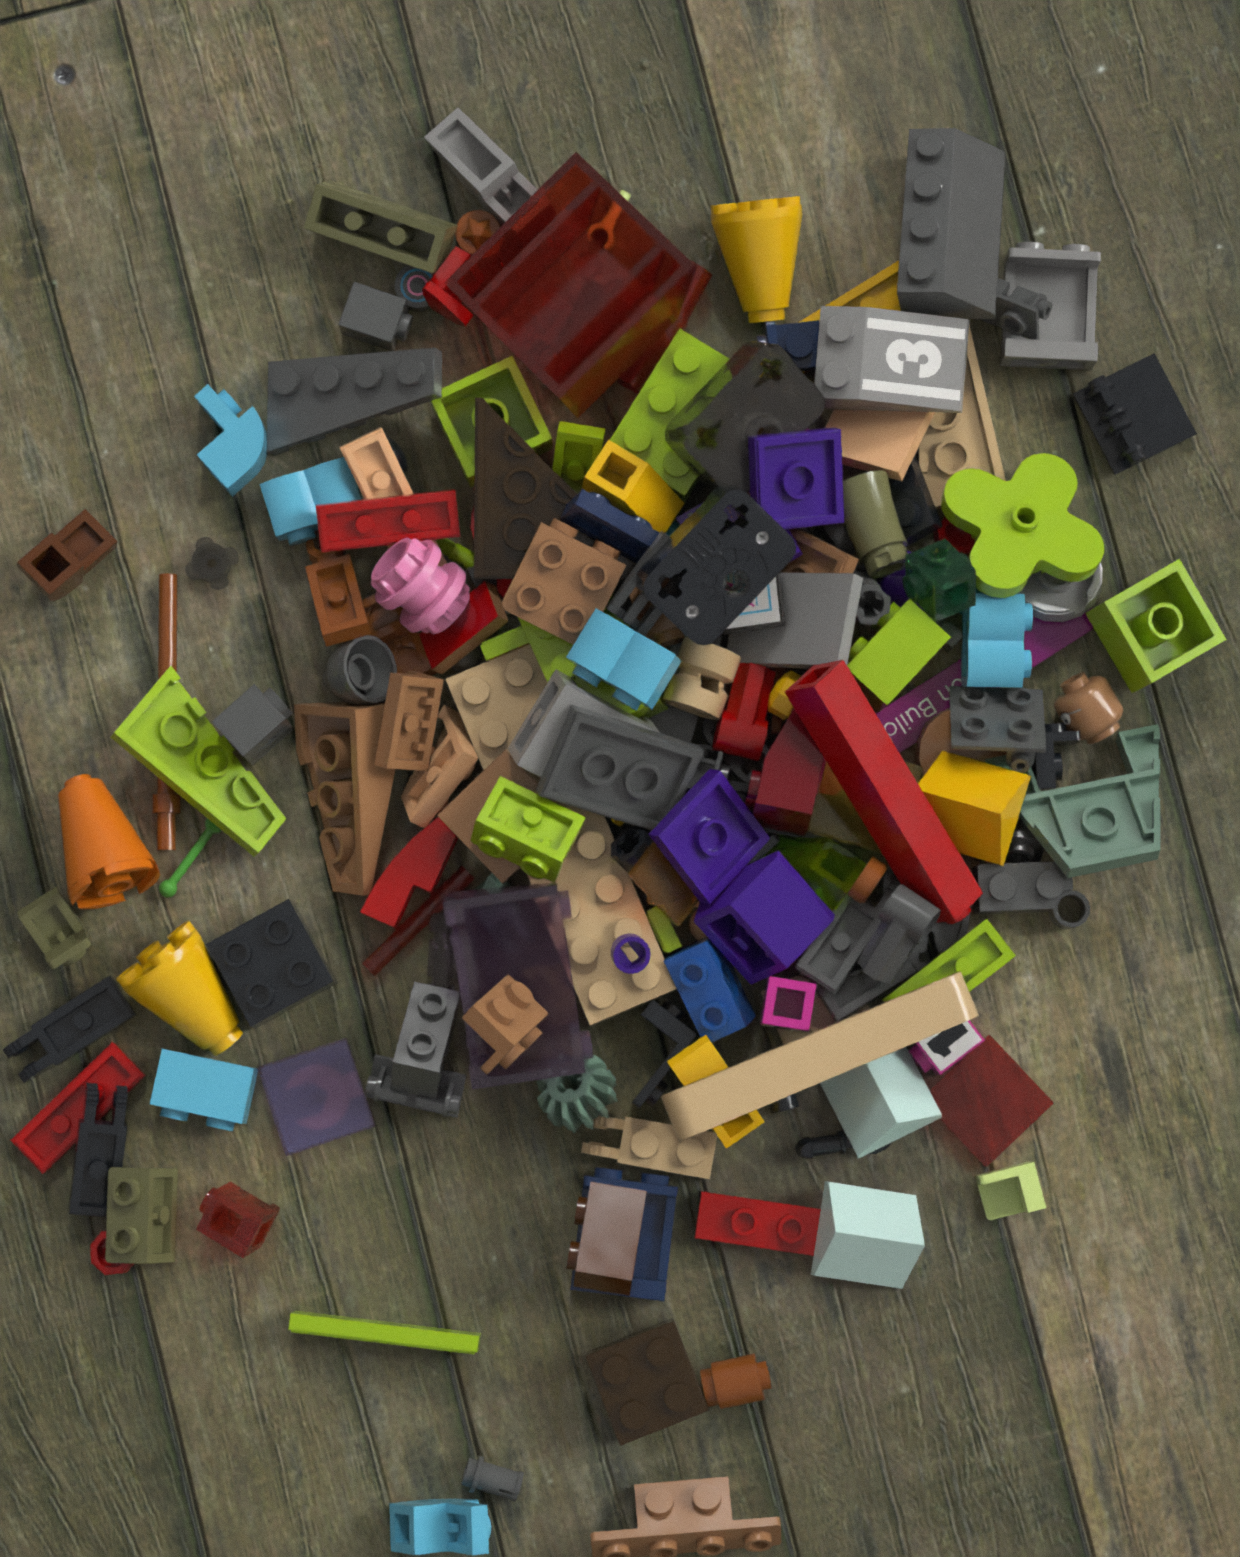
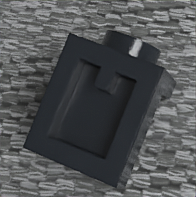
M1064 723L1045 724L1046 753L1035 752L1034 764L1031 766L1040 791L1055 789L1056 781L1062 780L1061 753H1054V746L1076 744L1081 741L1080 731H1068Z

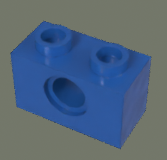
M704 937L674 951L664 960L700 1037L707 1035L709 1040L714 1042L747 1027L756 1017L730 961L708 937Z

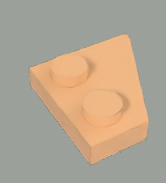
M446 705L441 708L437 716L438 719L443 721L445 726L436 746H432L428 771L415 770L401 795L410 822L422 828L428 826L433 818L447 806L451 794L461 781L466 780L472 774L478 760L460 713Z

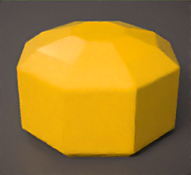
M792 670L785 673L778 679L769 695L768 711L783 720L788 719L794 709L784 692L801 677L799 674Z

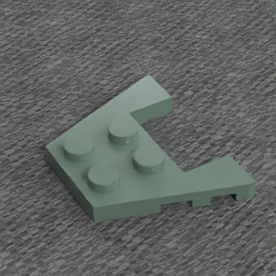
M1158 724L1118 732L1116 744L1127 771L1125 775L1040 791L1032 768L1030 767L1027 772L1023 773L1030 775L1031 778L1019 818L1067 878L1158 859L1160 853V728ZM1006 755L985 759V763L1012 770L1006 763Z

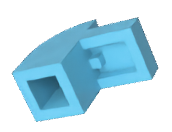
M207 384L194 397L201 408L223 432L202 449L197 456L209 472L233 497L262 469L268 454L267 432L253 406L238 418L236 415L242 409L224 389L217 394Z
M427 1499L389 1503L390 1546L392 1552L410 1555L454 1552L466 1555L489 1554L491 1522L488 1516L487 1505L479 1504L478 1499Z

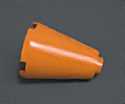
M81 774L68 779L64 783L65 787L58 794L67 893L71 904L73 905L76 902L78 908L84 910L98 909L126 901L123 892L137 887L139 894L148 890L158 881L161 875L158 865L104 782L99 778H91L89 774Z

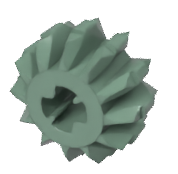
M578 1050L572 1059L561 1053L560 1064L556 1067L545 1065L546 1073L549 1076L536 1081L538 1090L541 1092L536 1099L538 1100L539 1107L544 1113H547V1118L554 1126L559 1128L565 1126L567 1130L576 1133L582 1123L586 1128L593 1130L595 1118L598 1116L609 1118L608 1110L605 1106L618 1102L616 1093L613 1090L617 1083L615 1076L610 1070H607V1065L600 1057L596 1055L589 1057L587 1053Z

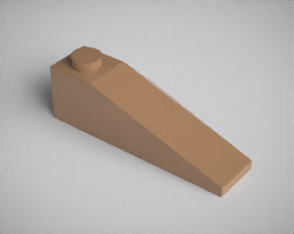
M346 702L294 704L296 752L300 766L307 765L314 790L307 792L311 807L318 806L324 830L321 832L319 840L333 892L365 896L369 895L372 890L396 770L374 765L385 702H379L374 705H354Z

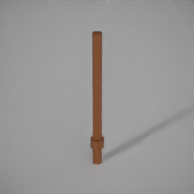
M159 574L158 680L170 666L177 672V574ZM157 777V794H153L152 813L157 814V851H176V814H181V796L176 794L172 788Z

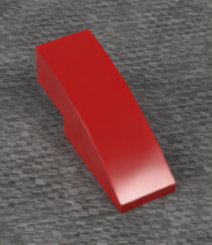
M439 817L414 836L394 857L373 886L360 913L397 930L416 888L432 895L434 894L459 839Z

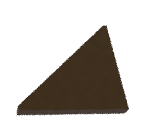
M475 398L474 579H513L540 522L550 526L553 518L561 521L560 518L566 505L577 494L483 398ZM580 531L575 538L590 547L595 542L593 538ZM620 554L617 561L625 564L626 567L619 580H625L637 563Z

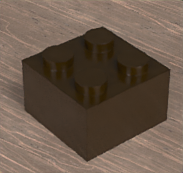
M674 1318L586 1352L587 1362L620 1446L709 1411Z

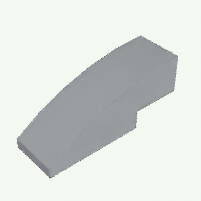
M459 108L455 109L424 136L426 142L462 184L521 246L525 245L556 217L548 199L519 172L515 162Z

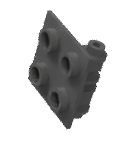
M949 686L951 749L1006 751L1007 765L1013 771L1020 773L1027 772L1034 764L1035 752L1046 753L1043 690L1023 687Z

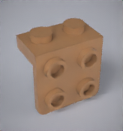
M553 518L550 526L540 522L532 538L533 540L502 600V606L505 611L574 645L595 608L602 612L604 611L626 565L617 561L621 551L597 539L593 546L590 547L575 539L579 530Z

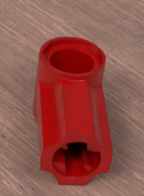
M751 662L739 664L734 681L730 686L725 710H723L716 726L712 750L759 761L768 730V721L765 720L776 672L768 669L766 666Z

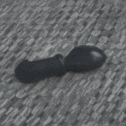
M837 1131L836 1134L802 1138L796 1144L795 1151L801 1158L813 1159L815 1156L838 1152L845 1154L846 1148L853 1149L847 1136L842 1131ZM891 1143L869 1154H877L881 1151H884L891 1145Z

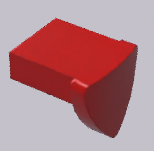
M455 246L430 281L422 288L423 296L429 307L460 326H467L474 316L461 303L482 276L471 255Z

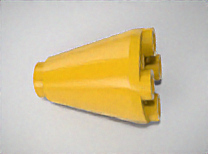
M800 196L710 205L711 224L743 312H748L749 323L785 319L784 308L789 307L803 215Z
M188 920L168 935L169 942L163 946L157 940L136 956L139 963L137 962L127 968L116 978V981L138 1003L202 1050L208 1049L213 1056H217L232 1046L242 1036L243 1032L238 1027L239 1019L200 933Z

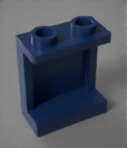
M595 1167L594 1176L584 1175L582 1197L588 1198L590 1182L647 1191L630 1296L574 1287L575 1270L572 1271L570 1290L665 1301L678 1187L668 1185L669 1176L641 1173V1180L638 1182L622 1180V1170ZM578 1225L576 1242L581 1240L583 1228L581 1225Z

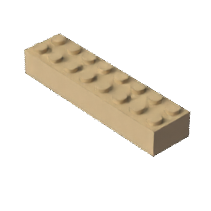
M530 644L446 678L448 687L483 770L504 750L510 754L508 750L509 745L547 684ZM524 769L539 784L541 777ZM555 801L557 804L586 817L583 827L565 858L555 882L545 878L537 879L528 874L527 876L591 1027L672 993L677 988L664 963L665 959L629 874L611 857V843L615 840L605 816ZM632 933L639 935L650 948V961L638 973L628 974L622 972L611 959L612 943L623 934ZM628 942L622 945L621 949L626 953L631 963L638 958V955Z

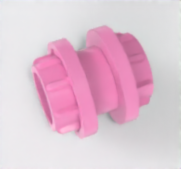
M403 538L383 554L372 571L371 586L376 589L375 600L385 610H393L402 606L400 623L410 632L422 631L423 633L438 634L447 629L461 615L468 604L470 587L465 583L466 572L454 562L440 567L438 563L441 558V549L431 540L420 542L416 538L412 540L410 538Z

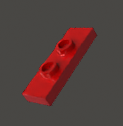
M701 1191L694 1238L814 1256L821 1209Z

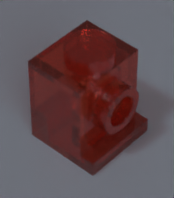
M228 1182L219 1188L213 1187L207 1193L199 1208L203 1216L196 1230L244 1258L262 1247L280 1207L274 1203L268 1205L234 1183ZM235 1212L243 1217L242 1220L236 1216Z

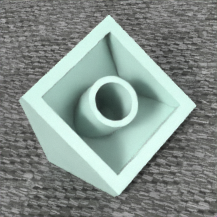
M907 1047L820 1083L858 1159L942 1118V1114Z
M825 1181L811 1275L902 1289L925 1247L916 1195Z

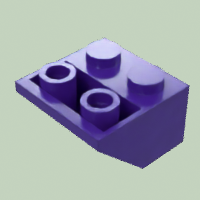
M776 851L745 866L711 904L700 902L694 923L752 985L787 969L832 923L835 914L779 851Z

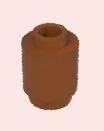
M755 1353L711 1362V1368L700 1370L703 1391L708 1407L719 1405L720 1409L762 1401L765 1400L764 1390L772 1389L766 1360L757 1362Z

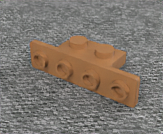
M727 1476L634 1484L638 1528L600 1531L590 1534L593 1557H675L680 1553L697 1552L704 1556H714L723 1553L727 1549L745 1548L751 1552H761L770 1549L774 1545H780L781 1522L780 1517L733 1520L729 1478Z

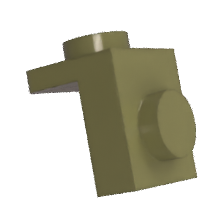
M57 886L17 911L18 918L44 953L46 962L52 970L60 965L69 966L77 962L85 955L86 949L91 945L87 929Z

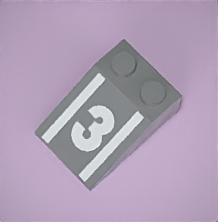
M821 306L813 398L826 409L962 413L969 320L872 307Z

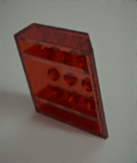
M575 152L445 282V285L579 418L678 320L697 268L588 162Z

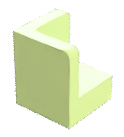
M1028 1161L975 1175L985 1217L988 1220L1021 1212L1030 1213L1046 1208L1034 1162Z

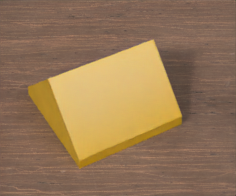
M942 751L918 783L919 787L960 854L1004 866L1031 776Z

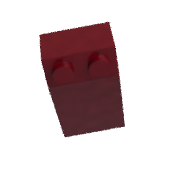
M793 709L765 756L762 771L752 770L745 805L750 811H753V816L763 828L805 836L813 812L824 756L795 709Z

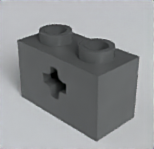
M255 684L212 721L253 766L294 730L287 720L293 714L288 706L270 687L262 693Z
M414 981L392 1062L390 1089L432 1099L437 1098L457 1021L460 991Z

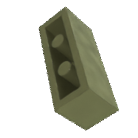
M331 180L316 184L304 224V229L430 273H435L448 257L458 227L457 224Z

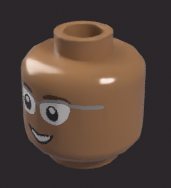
M1081 672L1068 678L1060 685L1063 692L1055 700L1054 709L1062 723L1066 724L1068 731H1080L1081 740H1086L1088 744H1094L1112 735L1120 728L1118 721L1122 717L1124 710L1105 677L1092 676L1087 678L1085 672Z

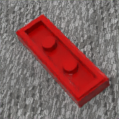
M455 489L315 505L321 552L392 545L403 538H410L411 540L416 538L419 541L460 537Z
M112 1042L10 1141L42 1174H46L76 1145L79 1118L83 1119V1103L87 1083L98 1084L100 1096L96 1107L95 1120H101L113 1109L112 1096L116 1085L127 1086V1092L129 1093L147 1075L115 1042Z

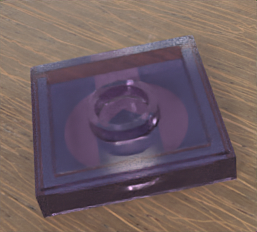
M347 1037L257 1067L286 1156L376 1127Z

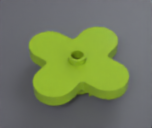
M1034 454L1021 462L1010 481L1002 480L989 472L974 468L960 470L947 481L941 496V508L950 523L971 534L972 539H975V544L967 560L966 570L971 583L980 592L996 598L1013 596L1025 587L1031 574L1041 571V574L1046 572L1055 578L1067 582L1085 580L1096 572L1104 555V542L1099 532L1092 525L1067 511L1076 493L1078 482L1073 468L1065 460L1052 454Z

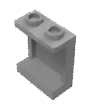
M1020 242L1016 244V248L1008 249L1004 258L1003 280L1010 282V289L1005 296L1010 297L1015 288L1020 286L1038 294L1046 295L1047 301L1052 303V311L1046 320L1039 318V340L1015 336L1001 328L1000 366L1089 371L1093 369L1098 359V343H1095L1097 271L1101 262V252L1090 251V247L1083 244L1064 245L1062 250L1044 249V244L1038 242Z
M556 669L509 745L508 750L518 766L541 777L571 705L655 732H659L651 719L645 716L637 718L579 688L572 677Z

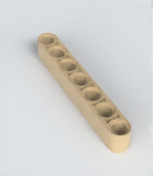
M960 971L662 1095L661 1099L676 1136L681 1141L979 1016Z

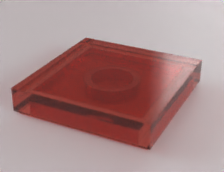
M990 1034L984 1038V1042L968 1053L929 1090L942 1114L940 1120L984 1167L990 1165L1054 1104Z

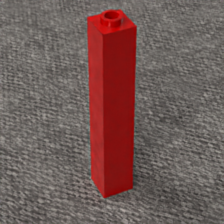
M839 660L813 665L784 693L900 884H904L941 909V914L936 923L946 922L947 924H954L961 921L971 912L970 906L983 894L981 888L845 661Z

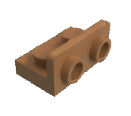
M407 671L405 674L390 673L374 765L386 769L428 771L444 679L417 671Z

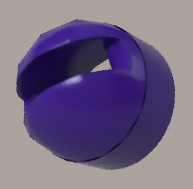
M632 933L623 934L612 943L611 959L622 972L628 974L638 973L648 965L651 957L650 948L639 935ZM627 942L638 955V958L632 963L621 949L622 945Z

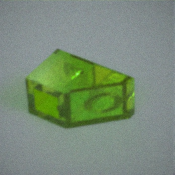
M779 837L781 840L762 858L779 851L832 912L834 909L837 910L867 864L830 838Z

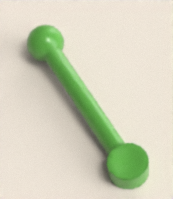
M208 818L205 821V831L169 880L166 879L160 883L159 892L163 897L170 898L176 894L177 883L213 834H218L222 831Z

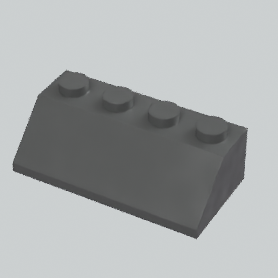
M956 128L909 129L897 283L900 309L904 312L962 319H995L1006 154L1005 151Z

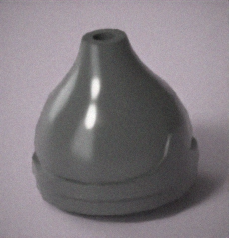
M366 635L345 641L337 646L328 658L326 672L323 674L322 681L325 687L331 689L336 697L348 704L374 705L386 700L390 673H397V665L393 653L386 643L376 636Z

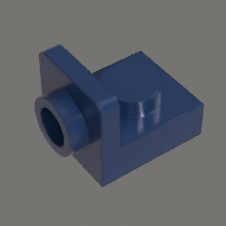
M819 320L775 325V321L765 322L764 335H756L758 361L759 363L767 362L768 375L816 370Z

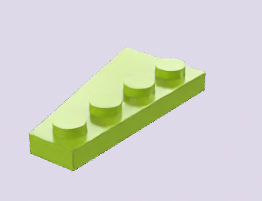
M170 666L110 738L255 857L284 823L286 817L252 772L245 770L233 754L234 748L224 735L221 737L206 718L205 714L207 712L195 697L191 698L179 682L180 676Z

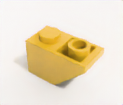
M609 439L584 476L582 489L587 492L603 495L611 502L612 506L628 515L645 519L651 524L652 529L658 532L663 531L666 534L684 506V502L649 463Z
M707 1035L687 1046L667 1061L682 1086L729 1068ZM754 1110L711 1129L727 1149L763 1124L764 1120L758 1110Z

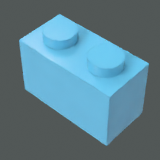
M162 1049L150 1105L160 1106V1116L187 1121L189 1113L207 1116L206 1126L233 1131L235 1123L247 1124L259 1069Z

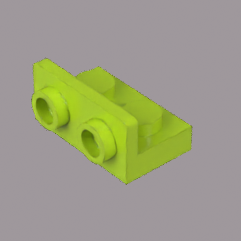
M500 776L475 821L470 841L477 845L483 853L494 858L502 857L520 866L531 877L537 879L545 878L555 882L565 858L583 827L586 817Z

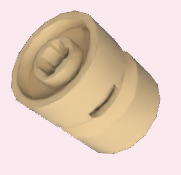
M685 637L677 656L682 661L679 665L680 671L678 674H674L669 681L662 700L685 712L711 720H720L728 698L723 688L725 684L733 683L741 657L715 644L698 645L688 637Z

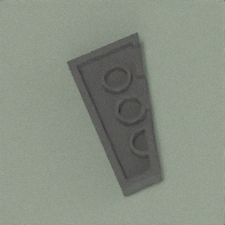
M423 348L268 362L267 453L278 455L290 451L289 447L304 442L310 444L324 439L326 434L344 428L353 429L367 424L366 420L383 414L390 416L441 398L442 351L436 348Z

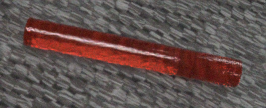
M461 866L362 964L376 976L475 878Z

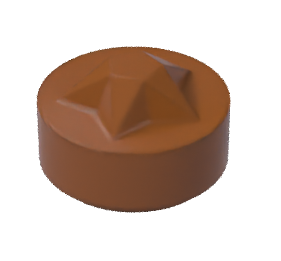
M473 210L467 212L459 219L455 236L460 249L476 259L486 258L498 249L501 243V228L499 222L492 214L483 210Z

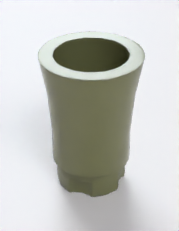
M883 470L870 471L843 481L844 523L842 524L853 544L859 562L864 564L867 574L873 579H879L907 567L911 563L906 549L908 543L894 506L887 472Z

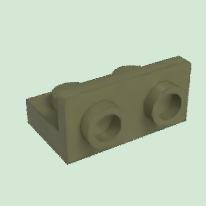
M111 1167L108 1170L105 1253L107 1262L131 1264L175 1262L178 1168Z

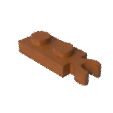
M312 539L307 540L306 550L312 565L305 566L326 647L370 635L371 630L350 554L344 555V550L321 552V550L316 549Z

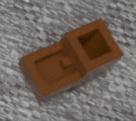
M84 509L56 535L51 532L17 562V567L50 601H56L77 588L83 582V576L117 547V540Z

